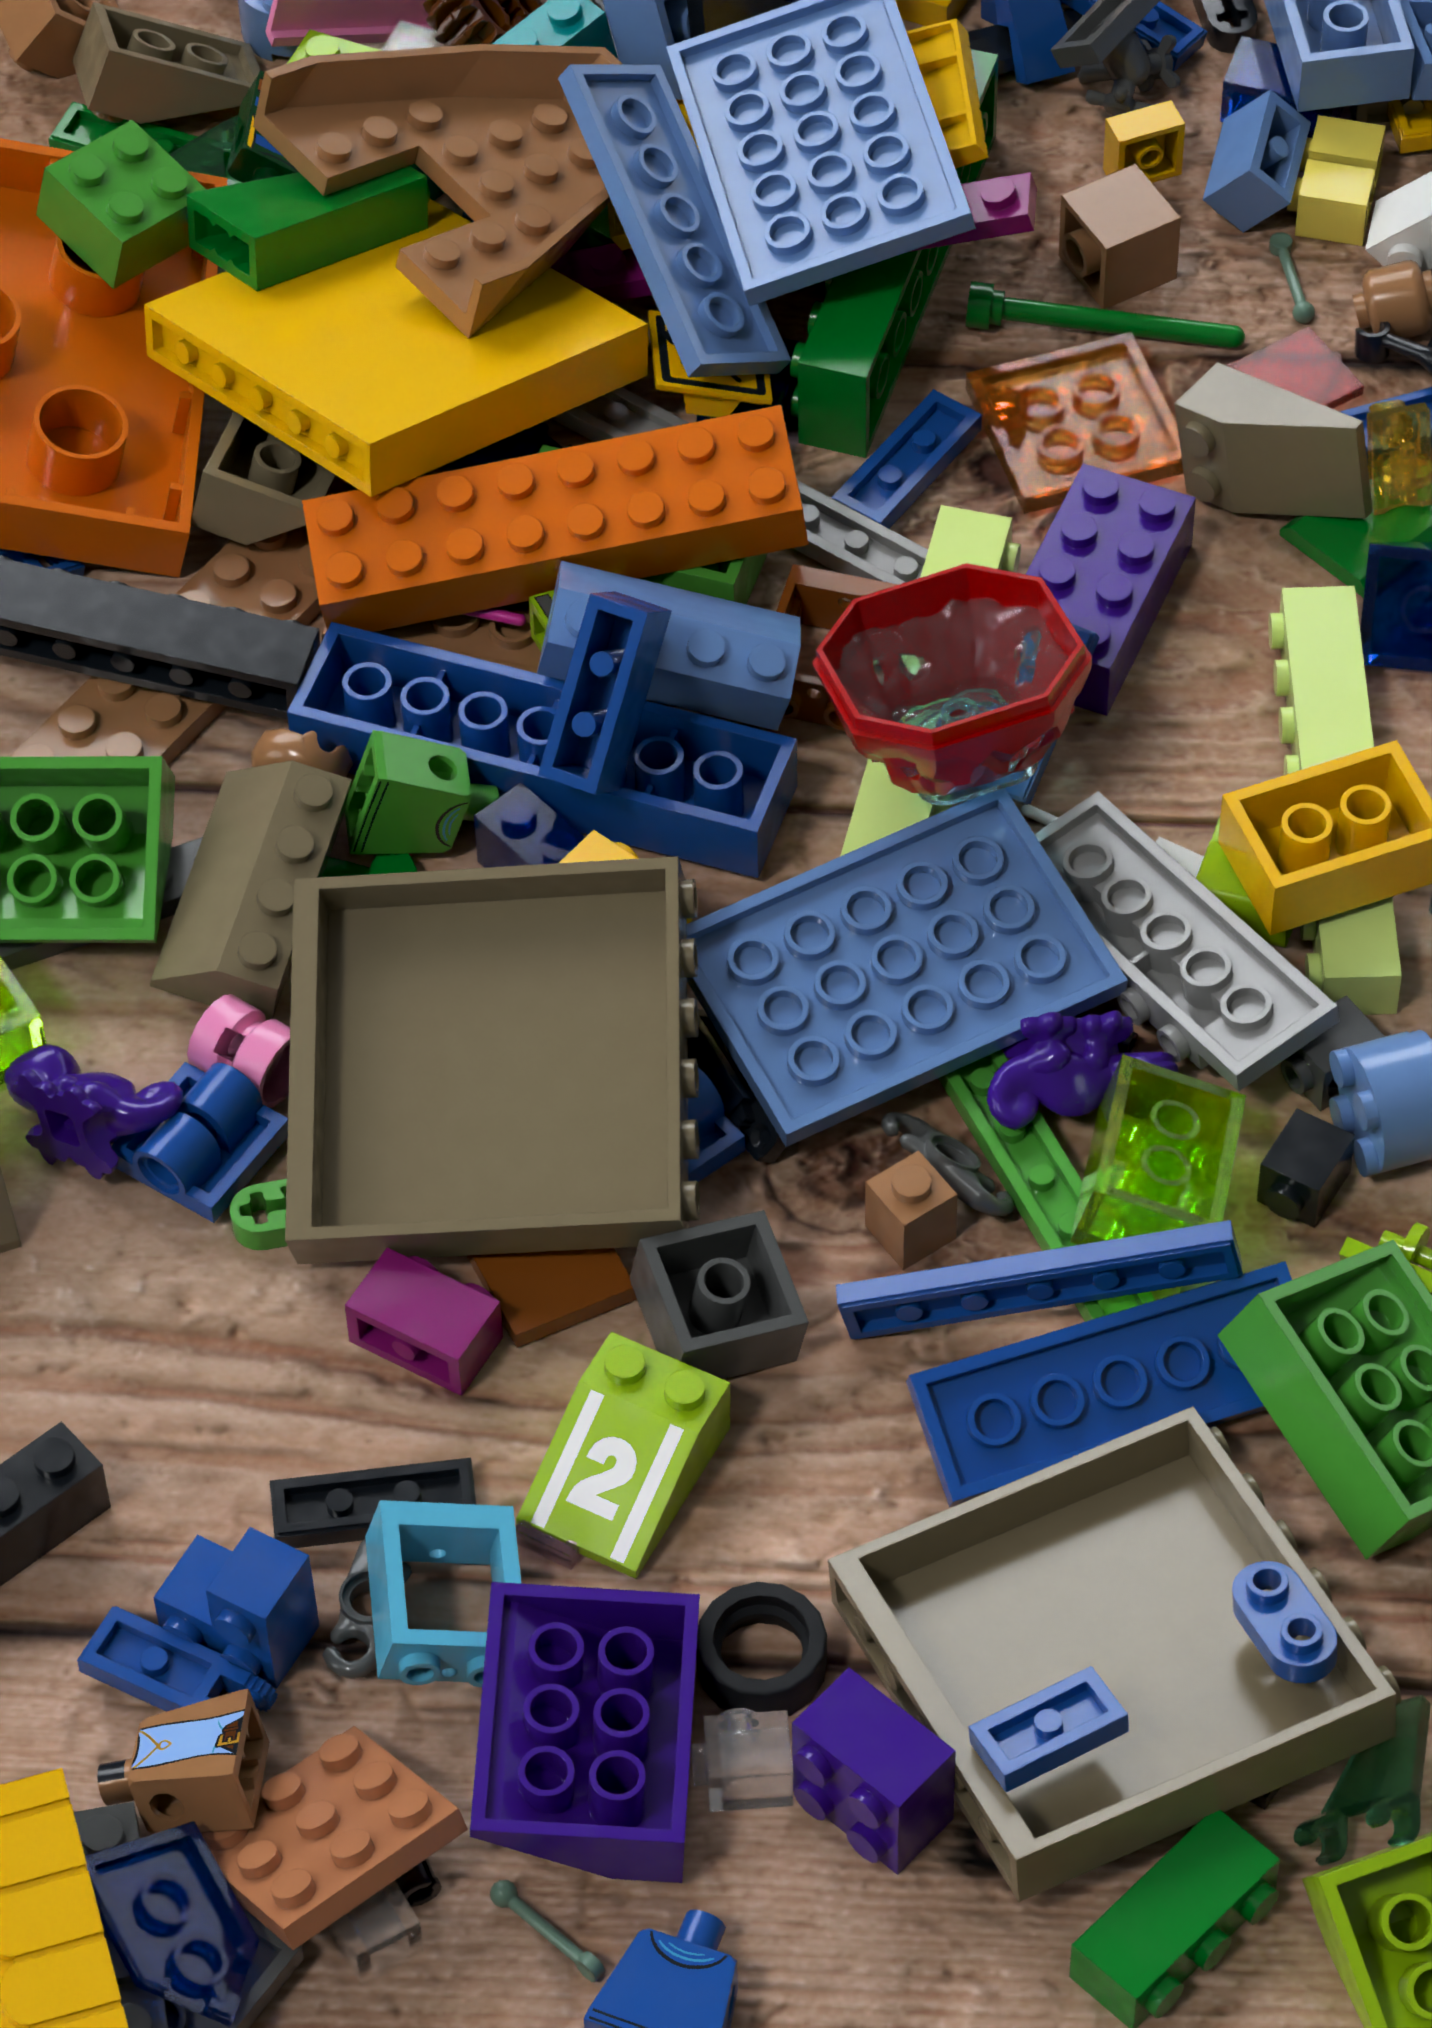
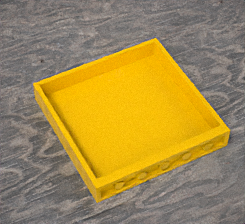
M429 199L428 229L271 287L256 291L225 271L144 304L146 350L149 358L370 497L648 376L649 336L648 323L556 270L549 268L468 339L396 268L401 248L472 223L432 199Z

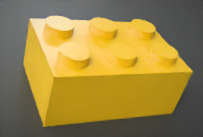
M1395 740L1223 794L1218 843L1271 936L1432 884V799L1400 744Z

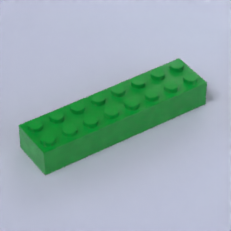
M971 49L975 72L974 78L976 79L980 102L979 109L982 114L986 139L984 141L986 142L989 155L996 138L998 54ZM987 158L956 168L960 183L978 181ZM952 245L906 252L825 281V299L823 302L816 300L810 312L808 321L809 337L806 343L798 342L796 344L791 359L790 376L798 378V384L792 397L790 413L791 417L798 418V443L858 457H867Z

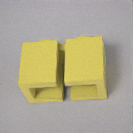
M1318 115L1313 138L1307 137L1299 171L1304 172L1303 178L1297 177L1291 204L1287 205V211L1297 212L1295 236L1363 246L1382 165L1386 125Z

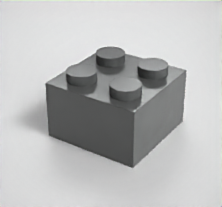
M764 1210L639 1240L629 1279L658 1352L721 1379L797 1361L809 1321Z

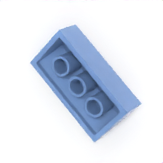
M561 560L537 674L561 680L566 679L590 593L616 591L672 610L646 700L778 730L790 702L801 647L800 617Z

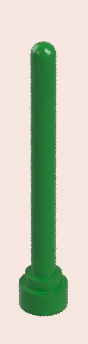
M971 281L965 324V327L989 330L990 324L1001 326L1002 320L1232 349L1240 347L1245 341L1243 329L1236 325L1005 297V291L994 290L995 284Z

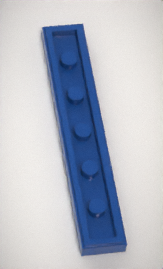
M1227 1220L837 1284L836 1295L837 1305L849 1336L855 1340L1236 1278L1243 1275V1269L1232 1222Z

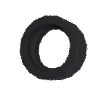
M753 1582L732 1587L713 1600L699 1620L696 1664L703 1690L719 1708L742 1719L769 1721L794 1714L813 1700L825 1679L827 1633L820 1612L805 1595L783 1584ZM757 1623L778 1625L798 1637L803 1648L802 1658L796 1667L782 1676L766 1680L745 1678L729 1670L723 1663L721 1656L722 1642L727 1636L741 1627Z

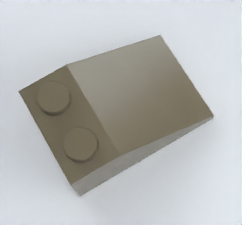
M93 2L72 60L87 109L92 111L97 117L113 123H120L125 119L142 124L238 107L260 72L249 43Z
M1219 362L1174 403L1186 493L1195 496L1203 502L1212 503L1233 513L1366 519L1373 512L1363 421Z

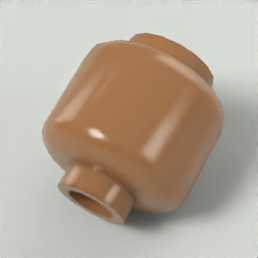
M1406 260L1371 269L1364 274L1362 279L1363 293L1352 295L1357 320L1361 329L1372 327L1375 334L1379 333L1380 322H1389L1391 326L1390 332L1406 339L1426 334L1432 329L1431 269L1422 271L1417 262Z

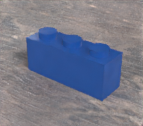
M616 591L590 593L539 768V776L594 795L620 790L672 610Z

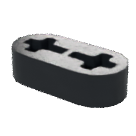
M1193 0L1202 28L1208 31L1206 39L1213 48L1224 53H1240L1253 46L1256 40L1258 21L1253 0ZM1230 18L1233 27H1231L1229 22L1224 21V19Z

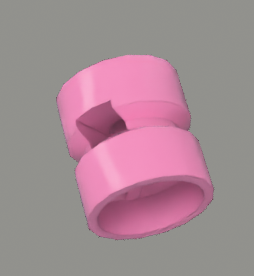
M233 994L223 995L214 1001L203 1013L190 1038L187 1051L189 1064L203 1072H206L214 1063H224L234 1067L256 1086L262 1097L263 1105L269 1108H273L282 1102L289 1094L290 1027L277 1019L266 1020L265 1014L261 1010Z

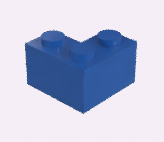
M249 1527L233 1551L197 1534L153 1597L158 1624L163 1629L193 1644L196 1642L220 1653V1657L228 1660L235 1666L251 1672L254 1676H259L276 1689L320 1626L309 1555L252 1527Z

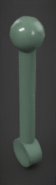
M1283 232L1275 233L1270 237L1269 251L1280 259L1295 303L1292 310L1293 318L1299 323L1306 324L1314 318L1315 308L1305 300L1290 255L1292 251V238Z
M499 1880L493 1884L490 1891V1898L493 1903L500 1908L509 1907L571 1959L586 1979L595 1982L605 1973L603 1964L595 1955L588 1951L583 1952L519 1898L517 1888L513 1882Z

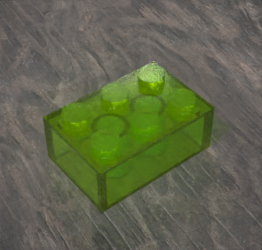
M1122 1054L1098 1108L1070 1242L1081 1245L1223 1221L1246 1095Z

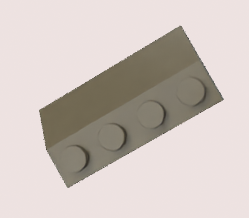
M234 411L202 472L191 525L244 545L305 526L302 500L327 496L337 476Z
M292 760L226 772L152 975L151 987L211 1005L223 995L233 994L261 1010L265 1014L266 1020L273 1019L292 966L294 879L323 877L345 814L352 779Z

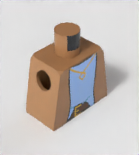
M249 1689L235 1691L144 1719L138 1727L132 1758L102 1763L98 1767V1787L105 1805L109 1806L135 1801L146 1830L154 1835L254 1828L270 1742Z

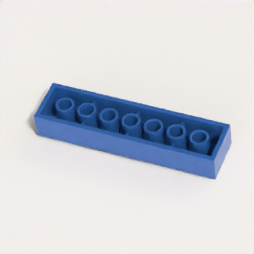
M331 622L287 711L289 730L302 735L311 730L315 731L318 744L325 752L330 753L337 746L344 745L348 749L353 762V766L349 771L350 774L356 775L372 730L458 747L466 753L470 783L497 786L499 792L498 812L587 835L595 830L611 841L621 842L669 856H678L681 859L759 878L798 786L796 738L645 701L620 790L594 795L539 776L538 772L565 680L539 675L534 672Z

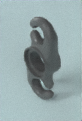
M890 1112L883 1116L881 1127L887 1137H894L899 1134V1131L903 1133L899 1139L902 1148L912 1154L919 1150L958 1194L957 1198L977 1211L993 1216H1006L1013 1211L1014 1201L1008 1191H1000L996 1194V1197L992 1195L996 1188L993 1180L978 1171L981 1166L980 1159L965 1144L944 1135L927 1122L909 1114Z
M366 1539L359 1545L348 1576L341 1585L339 1591V1620L331 1631L330 1638L336 1645L348 1639L360 1640L367 1645V1653L361 1659L346 1661L342 1658L336 1647L330 1646L324 1650L322 1655L329 1669L337 1675L349 1679L366 1677L377 1669L372 1616L361 1615L352 1608V1603L356 1597L370 1591ZM403 1562L402 1566L405 1584V1582L410 1577L412 1570L409 1564Z

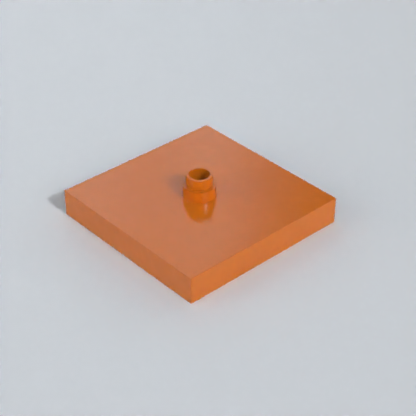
M0 138V549L179 578L190 535L205 392L147 356L144 304L217 275L218 265L187 246L114 289L111 288L36 216L44 168L74 151ZM187 171L205 189L227 186L228 178Z

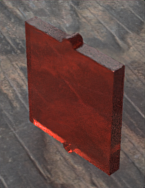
M1309 326L1226 365L1332 409L1362 395L1364 391V385L1342 363V354L1332 352Z

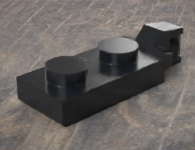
M698 1009L699 1033L698 1037L687 1038L688 1059H697L698 1068L707 1075L717 1089L724 1105V1112L731 1116L730 1121L741 1127L740 1131L745 1135V1149L756 1161L775 1163L786 1147L706 1012Z

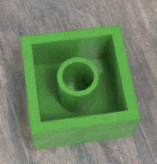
M130 120L44 168L36 216L114 289L189 246L186 195L195 191L205 190V188L136 122Z

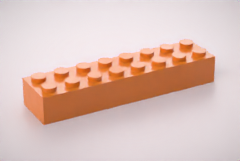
M781 405L417 477L373 497L357 489L302 500L318 601L327 630L331 622L375 632L529 601L530 596L555 589L561 560L640 579L809 545L803 507Z

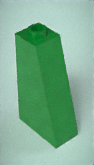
M411 166L325 196L300 172L195 191L186 195L189 247L256 291L428 229L430 191L427 184V176Z

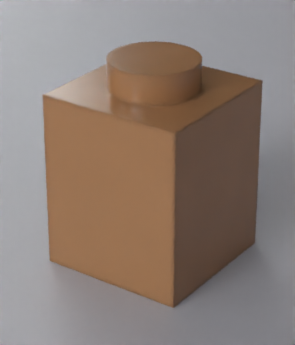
M918 1150L865 1181V1227L897 1264L905 1270L956 1239L958 1194Z

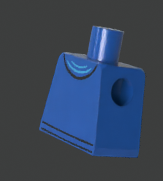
M689 1910L685 1914L676 1937L650 1928L639 1931L588 2008L584 2017V2028H730L737 1998L738 1972L737 1960L731 1955L717 1951L726 1930L724 1923L716 1916L705 1911Z

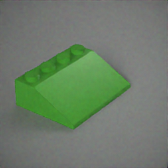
M163 756L0 757V943H157L173 839L175 775Z
M1394 1239L1257 1294L1218 1334V1337L1364 1558L1367 1560L1432 1527V1295Z

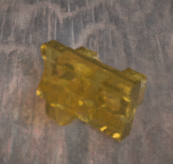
M1400 399L1372 404L1369 407V413H1367V443L1373 514H1385L1389 510L1400 506L1413 505L1422 507L1432 505L1430 409L1425 402L1406 406Z

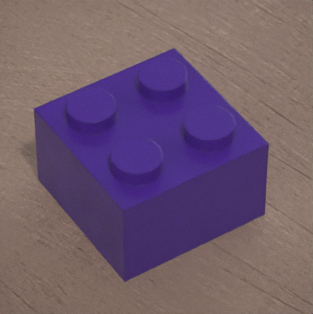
M850 1667L792 1722L793 1792L797 1802L813 1818L820 1821L827 1818L845 1832L854 1850L869 1862L876 1863L881 1861L898 1875L954 1819L956 1750Z

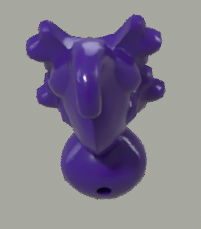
M1110 1011L1102 1015H1087L1082 1018L1062 1016L1058 1012H1048L1038 1017H1027L1020 1020L1022 1034L1028 1039L1003 1048L1005 1057L1010 1060L1003 1063L995 1072L988 1088L987 1104L992 1116L1002 1126L1013 1130L1023 1128L1034 1120L1039 1110V1103L1059 1115L1070 1117L1090 1113L1108 1098L1111 1105L1119 1113L1127 1116H1142L1156 1112L1169 1103L1177 1089L1179 1070L1174 1056L1168 1052L1118 1053L1119 1048L1117 1044L1126 1040L1134 1031L1132 1018L1122 1016L1119 1011Z
M50 1044L41 1045L23 1053L10 1064L4 1076L8 1092L13 1100L38 1115L40 1124L33 1126L26 1134L27 1142L39 1150L48 1164L53 1165L58 1159L66 1162L71 1158L77 1165L85 1167L92 1177L99 1180L105 1174L112 1173L118 1166L119 1157L112 1149V1143L123 1136L152 1129L177 1113L183 1100V1090L175 1082L162 1081L153 1083L136 1093L135 1086L131 1081L116 1074L106 1072L82 1073L80 1066L67 1050Z

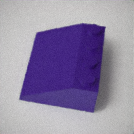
M491 1582L470 1837L611 1879L683 1882L700 1594Z

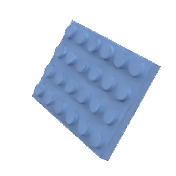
M800 0L666 47L749 306L976 229L895 0Z
M1003 785L687 924V939H696L698 951V976L687 978V982L785 1147L1025 1039L1026 1037L1022 1034L1020 1020L1023 1018L1038 1017L1048 1012H1058L1062 1016L1074 1017L1120 996V993L1126 991L1128 983L1126 976Z

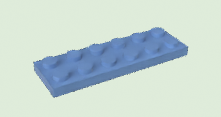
M570 64L558 77V80L688 377L780 373L791 362V358L766 302L764 301L752 306L748 304L701 155L661 65Z

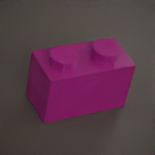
M388 1247L345 1304L349 1342L460 1396L465 1393L503 1339L500 1301L496 1300L490 1292L477 1284H463L438 1272L430 1262L421 1257H406Z

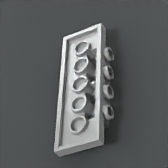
M1099 791L1035 833L1038 841L1128 980L1126 991L1120 993V996L1117 997L1120 1008L1127 1017L1132 1018L1135 1025L1139 1026L1148 1020L1157 1029V1039L1165 1052L1174 1056L1175 1062L1179 1063L1187 1057L1200 1070L1210 1064L1234 1088L1240 1091L1340 1022L1338 1005Z

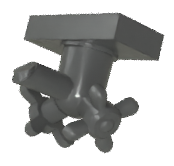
M1097 0L1051 48L1050 51L1060 69L1082 66L1077 75L1081 84L1108 80L1114 81L1111 93L1105 94L1095 90H1087L1086 101L1089 104L1103 106L1106 112L1116 116L1151 106V104L1138 102L1133 99L1137 86L1141 92L1149 91L1153 88L1156 79H1163L1169 88L1180 86L1181 79L1179 75L1172 71L1173 59L1170 53L1176 46V37L1165 35L1159 47L1152 48L1147 40L1139 38L1135 30L1136 25L1160 0Z

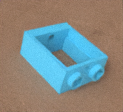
M380 1500L365 1536L378 1679H396L410 1685H424L434 1681L469 1682L473 1686L482 1687L487 1632L408 1629L402 1561L490 1565L492 1582L521 1584L513 1506Z

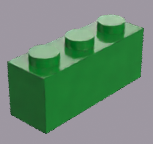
M1219 1810L1205 1816L1071 1945L1069 1977L1128 2028H1137L1150 2014L1155 2018L1162 2017L1174 2006L1184 1989L1182 1983L1198 1967L1203 1971L1213 1968L1229 1949L1232 1942L1230 1936L1246 1920L1252 1925L1257 1924L1272 1909L1279 1897V1891L1276 1889L1280 1859L1223 1811Z

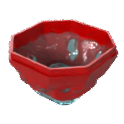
M965 563L853 599L817 647V657L812 662L836 710L837 716L855 749L865 758L871 759L872 763H884L890 781L894 785L904 788L911 793H917L927 803L953 805L1019 784L1029 779L1035 773L1038 761L1044 757L1052 743L1062 735L1070 715L1074 713V701L1081 693L1090 673L1092 655L1042 577Z

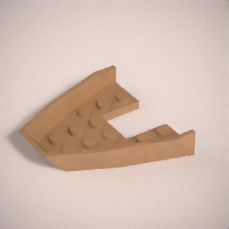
M471 44L309 56L264 72L253 127L323 196L412 164H416L474 222L401 248L396 268L469 339L564 256L611 201L558 77L570 64L623 63L606 47Z

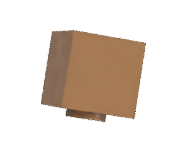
M1133 164L1061 195L1058 256L1102 309H1107L1177 279L1181 217L1140 168Z

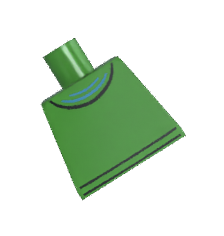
M372 730L350 788L345 809L349 853L357 855L444 853L452 848L463 820L489 823L495 821L499 806L498 788L495 785L470 783L467 756L458 747Z

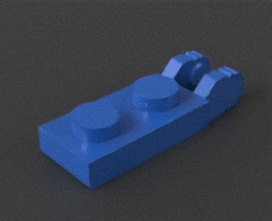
M112 1606L77 1659L81 1673L166 1712L218 1697L222 1689L228 1693L249 1689L256 1708L266 1712L271 1709L278 1696L275 1692L276 1689L267 1683L266 1680L231 1664L228 1660L220 1657V1653L196 1642L193 1644L163 1629L161 1626L117 1606Z

